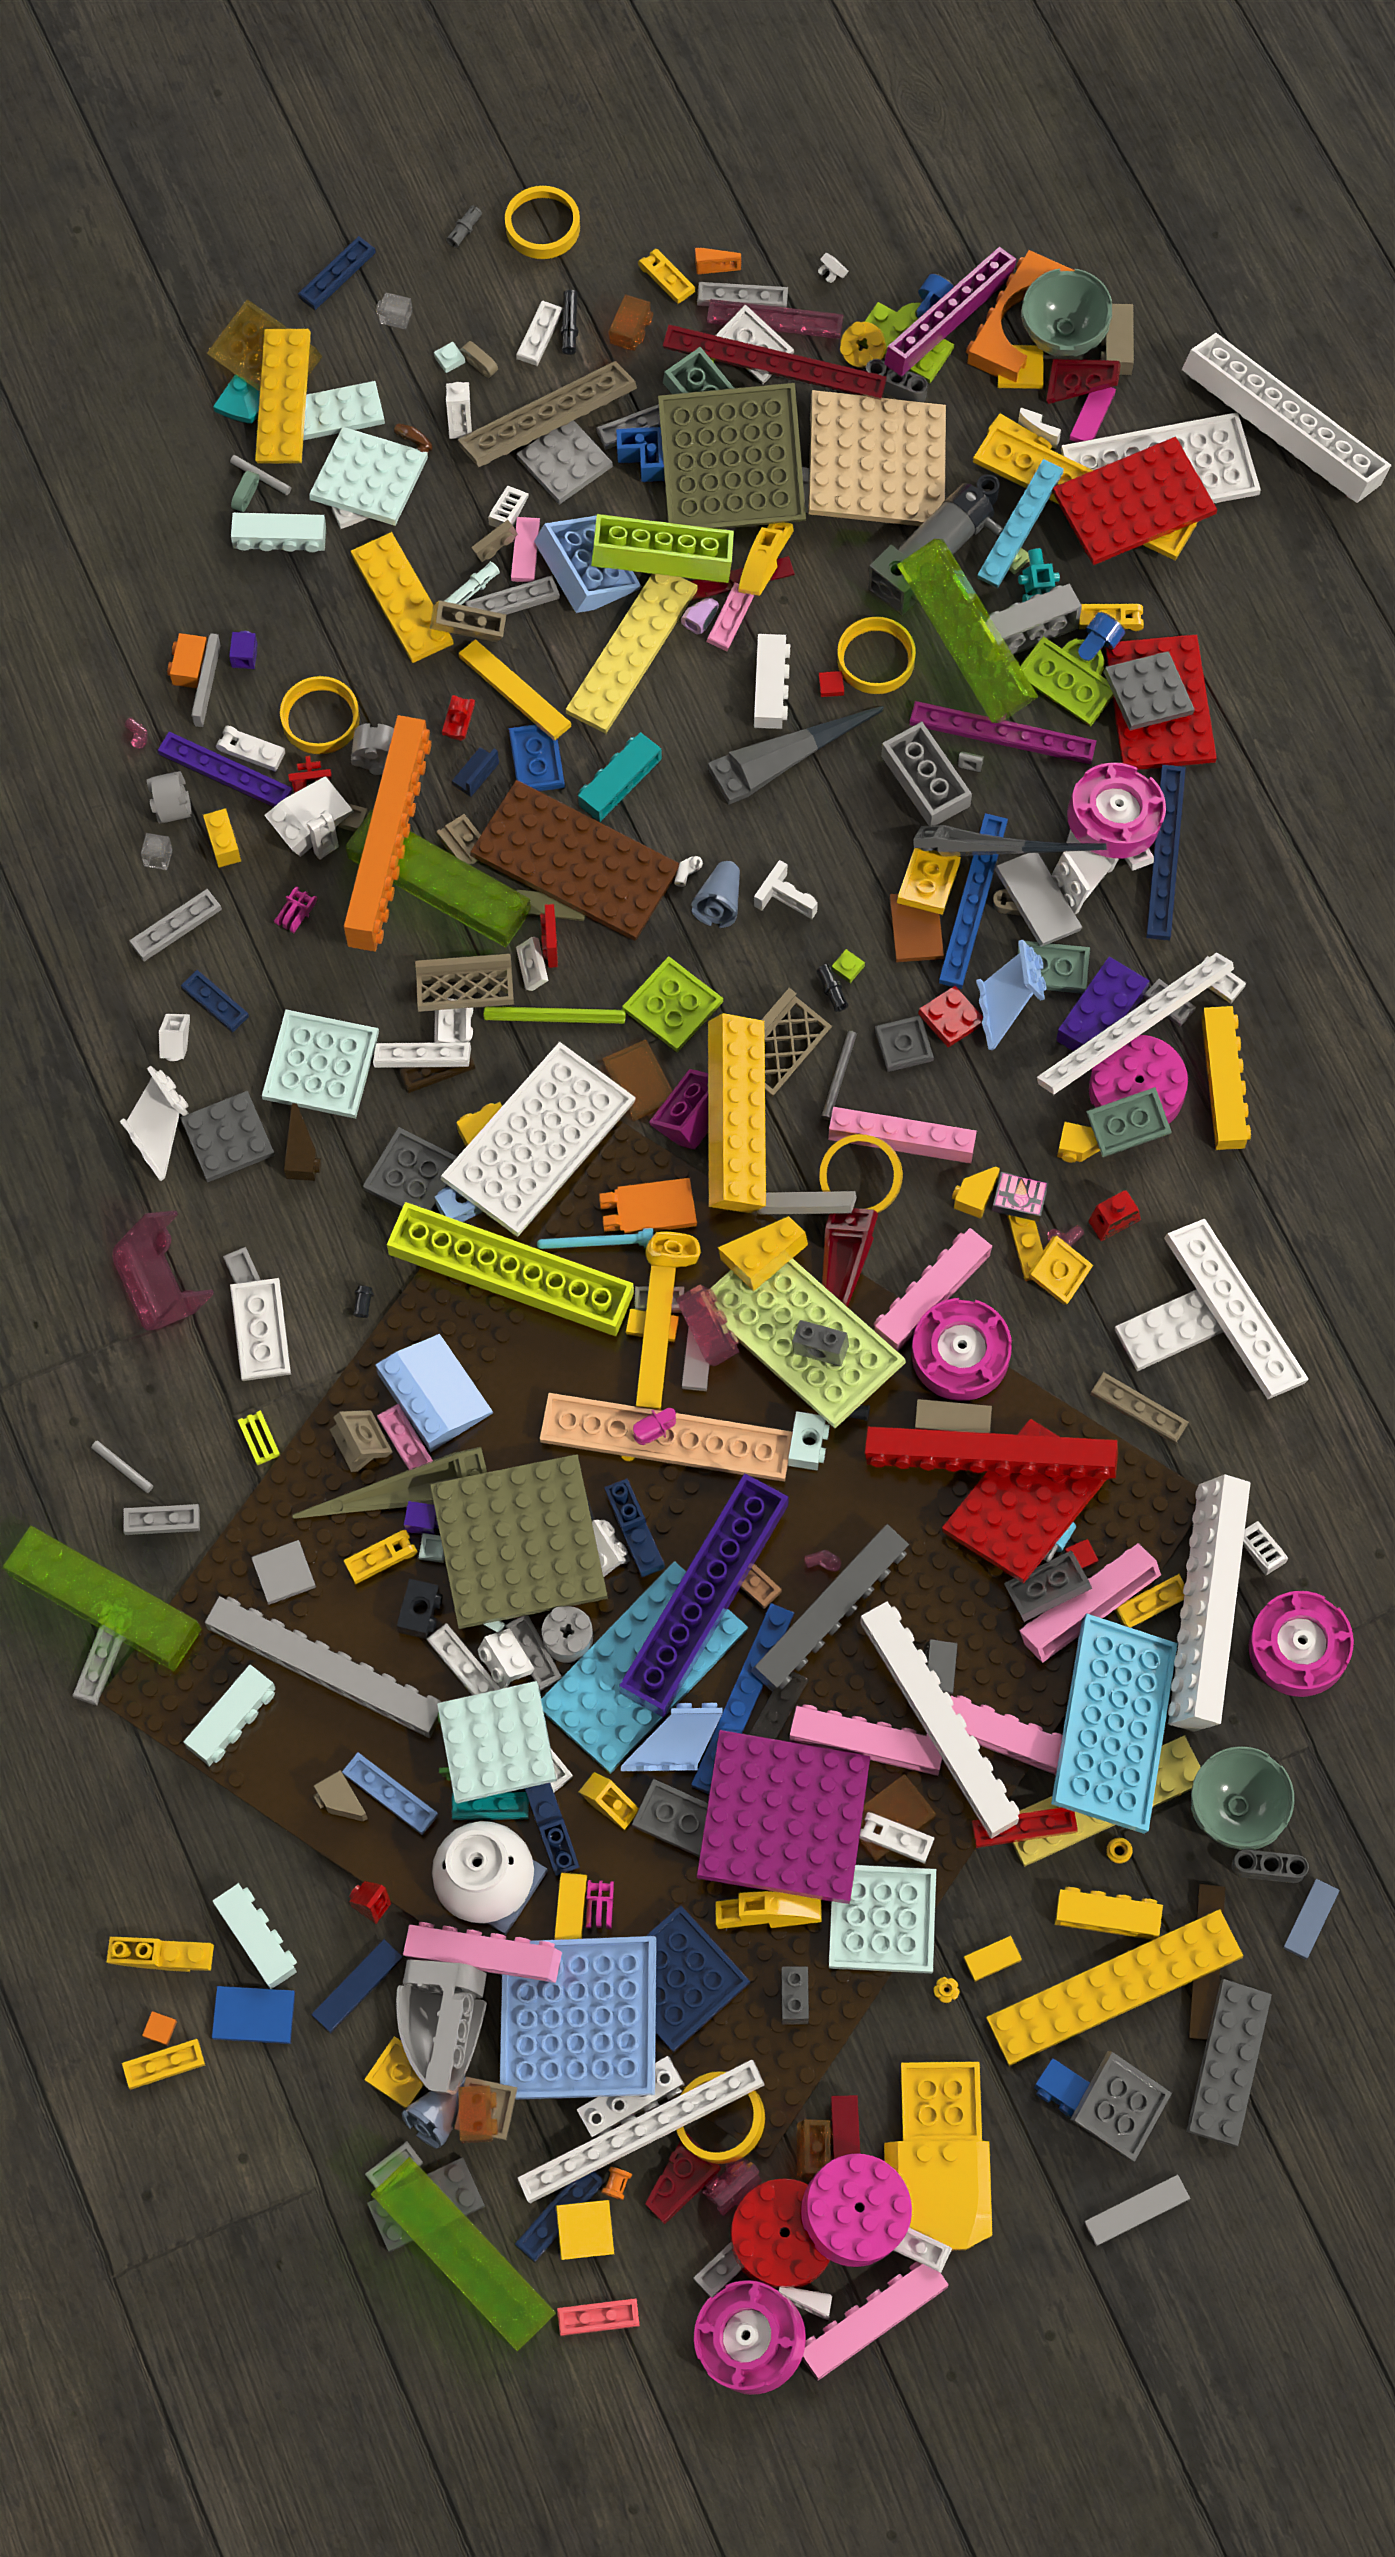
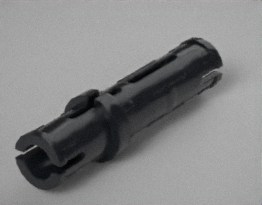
M574 290L563 292L562 352L567 355L576 353V337L579 332L578 327H576L578 294Z

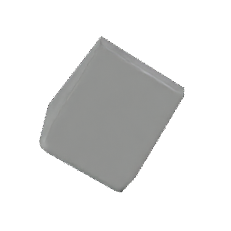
M960 752L958 767L981 772L984 756Z

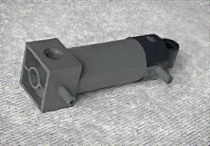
M987 474L978 479L977 487L968 483H962L898 549L890 545L869 566L868 589L902 616L916 602L924 608L928 607L930 600L924 596L925 582L984 526L997 536L1002 533L1003 528L992 520L994 516L992 505L998 500L999 480L995 476Z

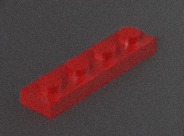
M1062 1807L1021 1813L1018 1815L1019 1820L1016 1825L993 1838H990L980 1820L972 1821L976 1848L1078 1832L1075 1812Z

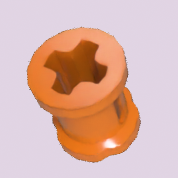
M610 2167V2176L606 2188L602 2189V2193L623 2200V2192L627 2180L631 2179L632 2174L615 2167Z

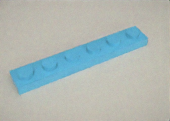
M1045 459L1042 460L979 571L978 579L996 588L999 587L1052 494L1053 487L1060 480L1064 472L1063 468Z

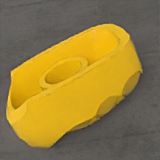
M656 1232L646 1247V1258L652 1266L673 1268L696 1264L701 1253L699 1242L695 1237L676 1232Z

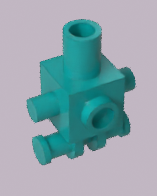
M1040 548L1028 551L1030 566L1022 571L1023 575L1018 576V583L1025 585V592L1032 593V595L1024 594L1023 602L1030 600L1034 595H1043L1050 592V589L1055 587V582L1060 580L1059 573H1053L1052 564H1044L1042 549Z

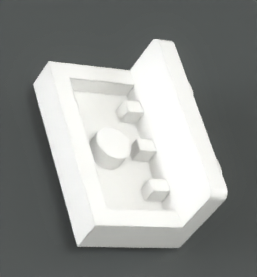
M473 1008L435 1010L434 1043L469 1042L473 1035V1028L471 1027Z
M593 1520L594 1535L603 1577H605L620 1564H627L630 1559L627 1555L626 1547L614 1535L615 1531L612 1525L605 1520Z
M510 1628L484 1637L478 1648L480 1659L485 1662L493 1680L498 1683L501 1689L507 1688L513 1680L530 1675L534 1670L533 1665Z

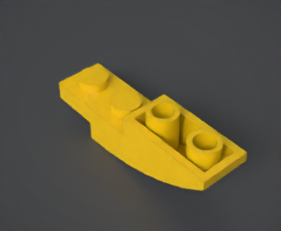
M785 522L769 524L767 528H761L747 557L738 587L739 592L761 595L777 568L776 559L794 531L793 524Z
M765 1891L739 1893V1899L716 1901V1925L718 1929L769 1923L771 1928L822 1922L821 1899Z
M110 1937L107 1963L169 1971H211L214 1945L198 1942L161 1941L160 1939Z

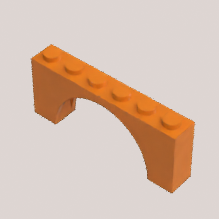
M1030 250L1025 257L1019 259L1016 273H1011L1006 283L1007 288L1005 291H1000L995 308H990L985 325L981 324L979 326L976 340L971 341L966 350L968 354L967 364L996 377L1000 375L1013 382H1017L1020 369L1025 368L1027 355L1013 347L1006 338L1001 325L1004 315L1013 305L1024 300L1029 286L1044 273L1055 269L1075 271Z

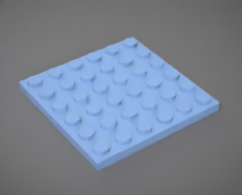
M656 1937L542 1940L554 1943V1947L562 1952L556 1983L502 1974L500 2084L517 2087L516 2099L655 2095ZM530 1941V1944L539 1945V1941Z

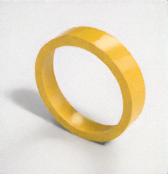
M535 186L523 190L510 201L506 209L505 226L508 240L518 252L531 258L549 259L562 255L575 244L580 232V216L575 201L566 192L555 187ZM550 198L564 203L573 212V223L569 232L560 240L549 244H534L522 239L515 232L511 222L513 212L529 200Z
M884 617L864 618L850 625L841 636L837 654L839 671H842V676L846 682L855 689L869 694L888 693L901 687L911 676L915 664V644L910 633L898 622ZM882 631L898 638L907 650L908 665L906 671L898 678L885 683L862 681L853 676L845 667L844 653L848 644L855 637L865 632Z
M311 677L298 682L286 693L280 708L282 727L286 737L295 747L307 753L327 754L343 748L352 740L355 729L359 726L360 716L355 695L344 683L330 677ZM319 690L331 691L343 697L350 705L353 713L352 725L345 734L336 740L320 744L305 742L293 735L288 724L289 712L293 704L307 693Z
M856 1134L840 1139L829 1148L820 1166L822 1191L831 1192L827 1183V1167L834 1153L842 1146L851 1142H870L880 1147L888 1155L894 1170L893 1185L889 1194L879 1204L867 1208L875 1210L877 1213L883 1211L895 1200L901 1189L903 1172L899 1157L889 1144L874 1136Z
M711 2072L696 2078L684 2089L681 2095L726 2072ZM755 2090L748 2093L754 2110L753 2124L747 2137L737 2147L720 2153L704 2151L689 2140L684 2127L677 2129L680 2140L694 2155L710 2163H731L746 2156L760 2140L765 2124L764 2107L758 2093Z

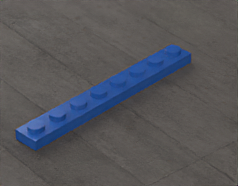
M985 813L980 833L1004 837L1008 819ZM999 854L973 856L939 984L956 986L960 989L963 987Z
M772 1603L770 1604L691 1787L707 1794L710 1793L719 1731L743 1733L764 1685L751 1670L787 1632L794 1612Z

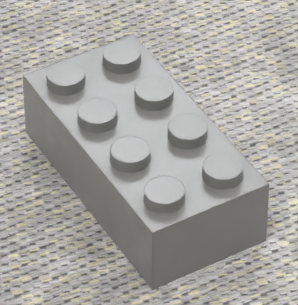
M1070 584L1056 586L1048 593L1034 595L1026 602L1015 603L1006 610L991 613L985 620L983 641L994 662H998L1036 646L1043 636L1051 640L1078 629L1082 606Z
M923 722L882 743V758L929 826H935L970 807L972 793Z

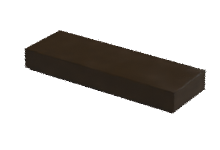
M470 1054L469 1067H405L399 1070L406 1089L410 1093L475 1069V1064Z

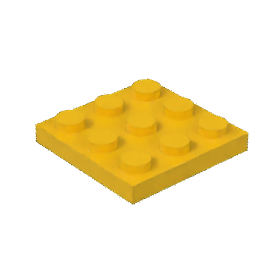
M980 2062L901 2063L903 2141H982Z

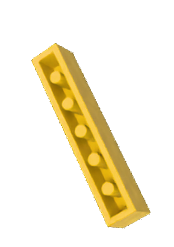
M1233 1006L1204 1008L1201 1018L1216 1150L1243 1149L1246 1146L1247 1140L1251 1139L1250 1125H1246L1245 1117H1248V1104L1243 1103L1246 1085L1245 1081H1241L1240 1073H1243V1060L1238 1059V1051L1241 1050L1240 1037H1236L1235 1029H1238V1016L1233 1014Z

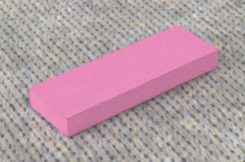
M517 517L516 532L518 535L515 537L511 581L532 582L535 580L538 547L534 540L539 534L540 518Z
M736 582L706 641L725 651H728L754 598V595L739 592V584Z
M399 1404L377 1415L378 1420L408 1470L433 1461Z

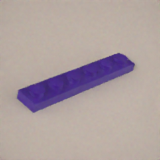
M168 732L158 749L159 755L272 807H275L279 802L292 794L291 787L174 733Z

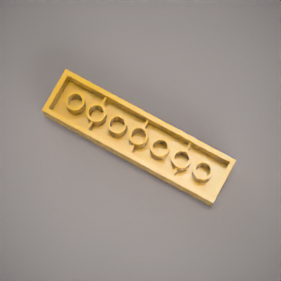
M724 1013L708 1021L709 1207L753 1213L766 1206L764 1021Z

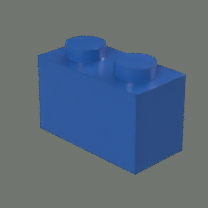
M1052 2058L1034 2089L1038 2091L1036 2094L1046 2102L1054 2101L1060 2106L1058 2109L1062 2113L1072 2117L1090 2083Z

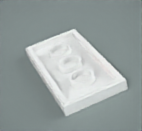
M279 1278L231 1284L242 1381L291 1375Z

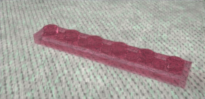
M710 299L707 323L726 325L746 305L773 331L841 339L844 317L842 314Z

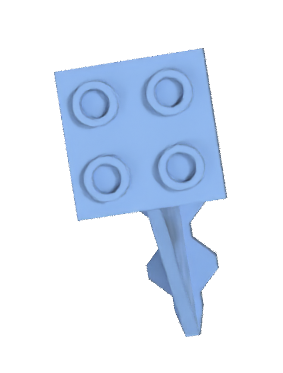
M1024 940L1018 941L1020 953L986 981L976 980L980 990L979 1004L983 1012L982 1026L986 1034L989 1050L996 1048L1033 994L1040 1001L1045 999L1046 983L1044 978L1041 977L1040 970L1043 969L1042 958Z
M676 1703V1708H671V1715L621 1765V1771L698 1770V1763L720 1720L722 1708H717V1703H702V1708H692V1703Z

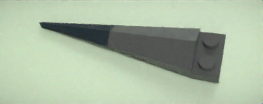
M884 706L731 751L728 755L709 762L707 769L728 805L749 797L815 751L881 713Z
M946 825L921 826L913 839L914 848H921L922 851H932L935 847H938V852L943 857L1107 850L1106 843H1054L1019 840L971 832Z

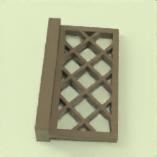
M510 954L415 961L418 1012L514 1004ZM499 978H505L502 982L496 980ZM473 980H481V981H480L479 983H477V984H475L474 982H472ZM447 982H457V983L452 986V985H450V984L447 983ZM488 983L495 986L490 991L483 988ZM423 984H433V985L428 988L427 986H425V985H423ZM464 985L471 988L466 993L459 990ZM440 987L447 990L442 995L435 992ZM500 990H502L503 992L507 993L508 996L497 997L496 994ZM476 992L483 995L480 999H474L471 996ZM452 994H455L456 996L460 997L459 999L453 1001L447 999ZM429 995L436 999L433 1002L423 1003V1000Z
M790 988L762 1019L764 1021V1042L773 1041L774 1053L765 1054V1058H775L776 1070H765V1075L777 1074L778 1083L773 1089L765 1083V1092L771 1097L777 1093L832 1028L827 1021L796 997L797 993ZM794 1005L803 1011L804 1019H791L790 1010ZM817 1022L824 1028L820 1034L809 1035L808 1023ZM804 1023L806 1035L793 1036L792 1024ZM788 1024L789 1036L776 1037L775 1027ZM806 1039L807 1049L795 1052L793 1040ZM790 1040L791 1052L778 1053L777 1041ZM779 1057H792V1067L790 1069H780Z

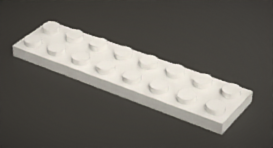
M1200 1220L1168 1233L1164 1237L1165 1241L1266 1398L1270 1399L1305 1384L1308 1377L1206 1220Z

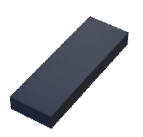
M198 970L181 985V989L232 1033L249 1017V1014Z

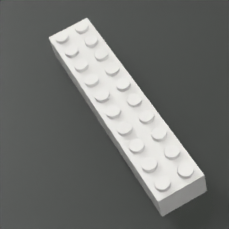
M1215 333L1191 349L1182 368L1190 378L1196 380L1209 392L1221 399L1227 406L1237 411L1244 419L1250 421L1260 431L1275 440L1277 444L1283 446L1297 459L1308 465L1314 472L1329 481L1331 485L1341 490L1348 498L1358 503L1381 486L1391 464L1220 335Z
M1225 1474L1199 1484L1195 1494L1197 1501L1192 1517L1194 1523L1193 1533L1189 1541L1191 1548L1186 1565L1188 1571L1187 1580L1183 1588L1185 1595L1184 1604L1180 1612L1181 1627L1177 1636L1178 1651L1174 1660L1175 1674L1171 1684V1703L1168 1708L1169 1725L1194 1732L1221 1724L1250 1482Z

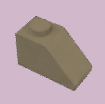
M341 1770L314 1785L317 1793L313 1797L320 1809L325 1806L328 1813L359 1821L368 1819Z

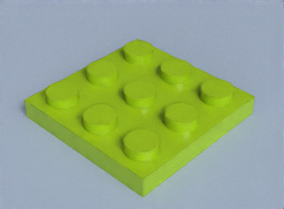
M668 956L622 1008L629 1016L678 1052L723 1003V998Z

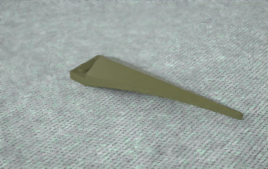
M477 1447L449 1454L297 1512L292 1517L304 1518L407 1507L408 1501L434 1505L430 1484L487 1473L482 1449Z

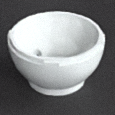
M487 1821L473 1822L455 1829L439 1846L432 1868L434 1889L439 1901L454 1916L475 1923L498 1921L516 1912L525 1902L534 1876L533 1860L526 1843L508 1827ZM508 1857H512L514 1859V1864H508ZM476 1859L482 1860V1864L479 1867L473 1866V1862ZM444 1862L446 1864V1869H443Z

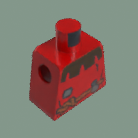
M1127 1190L1098 1204L1088 1222L1100 1241H1103L1137 1223L1141 1218L1138 1207Z

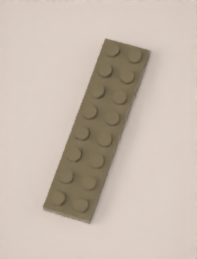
M614 361L459 438V446L478 467L487 465L492 460L502 455H507L512 450L522 445H527L532 440L542 435H547L551 431L567 425L571 421L587 415L591 411L607 405L621 396L627 395L629 392L637 389L635 380Z

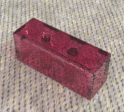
M700 1284L676 1298L707 1363L716 1366L739 1353L736 1346L738 1344L737 1337L732 1331L728 1330L726 1326L728 1319L721 1309L718 1310L715 1304L718 1300L711 1288L707 1289Z

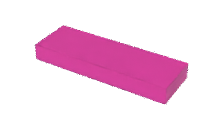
M1110 387L1089 393L1069 440L1078 443L1095 439L1115 395V388Z

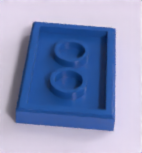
M537 725L509 728L516 780L538 791L565 788L558 739L554 741Z
M217 1986L212 2039L291 2044L295 1991Z

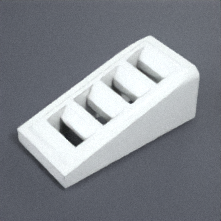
M507 486L488 517L489 525L497 528L507 519L514 525L529 496L528 493ZM509 495H515L517 497H520V499L517 500L515 498L509 497ZM506 501H510L512 503H515L516 505L513 506L511 504L506 503ZM503 507L508 508L512 511L509 512L507 510H504ZM500 513H501V514H504V515H506V516H508V517L505 518V517H503V516H500Z
M1258 1521L1245 1529L1243 1545L1265 1576L1287 1562L1288 1557ZM1257 1530L1259 1535L1249 1540L1247 1536ZM1261 1539H1263V1540L1265 1541L1264 1543H1262L1261 1545H1259V1546L1256 1547V1548H1255V1546L1253 1545L1254 1543H1256L1257 1541H1259V1540H1261ZM1268 1546L1270 1550L1261 1555L1259 1551ZM1274 1554L1276 1558L1272 1559L1269 1562L1265 1560L1266 1558Z
M779 2287V2292L788 2297L794 2305L828 2320L832 2300L830 2294Z

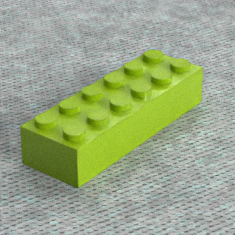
M597 514L591 566L728 583L732 563L734 531Z

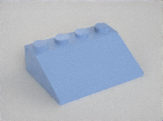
M597 516L545 523L534 540L576 613L595 610L642 587L633 571L591 566Z
M440 1334L397 1351L376 1364L379 1377L397 1404L400 1405L430 1452L493 1414V1411Z

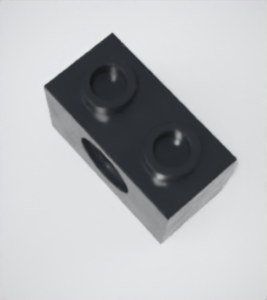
M409 1579L397 1623L398 1633L427 1639L429 1632H434L437 1618H434V1613L436 1609H440L443 1600V1594H440L439 1585ZM419 1605H424L428 1608L423 1614L414 1612L415 1608Z

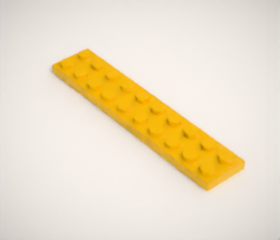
M997 423L993 425L973 457V463L1025 488L1028 487L1043 459L1064 469L1057 485L1093 471ZM1052 493L1049 497V500L1058 503L1054 494ZM1197 522L1143 545L1176 561L1197 526Z
M1219 1909L994 2013L986 2019L1010 2066L1243 1958V1954Z

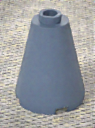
M731 861L720 862L692 900L693 915L706 925L711 926L712 923L719 924L720 928L731 926L737 918L740 870L735 863Z
M465 2077L456 2094H439L430 2091L406 2107L402 2112V2118L410 2129L414 2125L419 2131L416 2136L433 2148H438L445 2144L456 2124Z

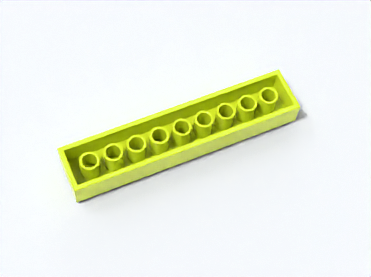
M405 1202L387 1243L388 1253L391 1256L613 1336H617L634 1294V1287L631 1282Z

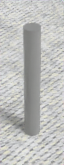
M236 455L232 456L231 464L245 472L251 471L259 474V480L285 495L290 493V486Z
M99 1441L93 1443L91 1448L142 1490L146 1493L152 1490L153 1485L103 1444Z

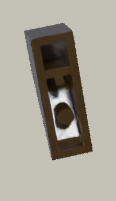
M292 1103L284 1167L286 1179L315 1181L316 1173L321 1171V1158L317 1157L316 1149L297 1103Z

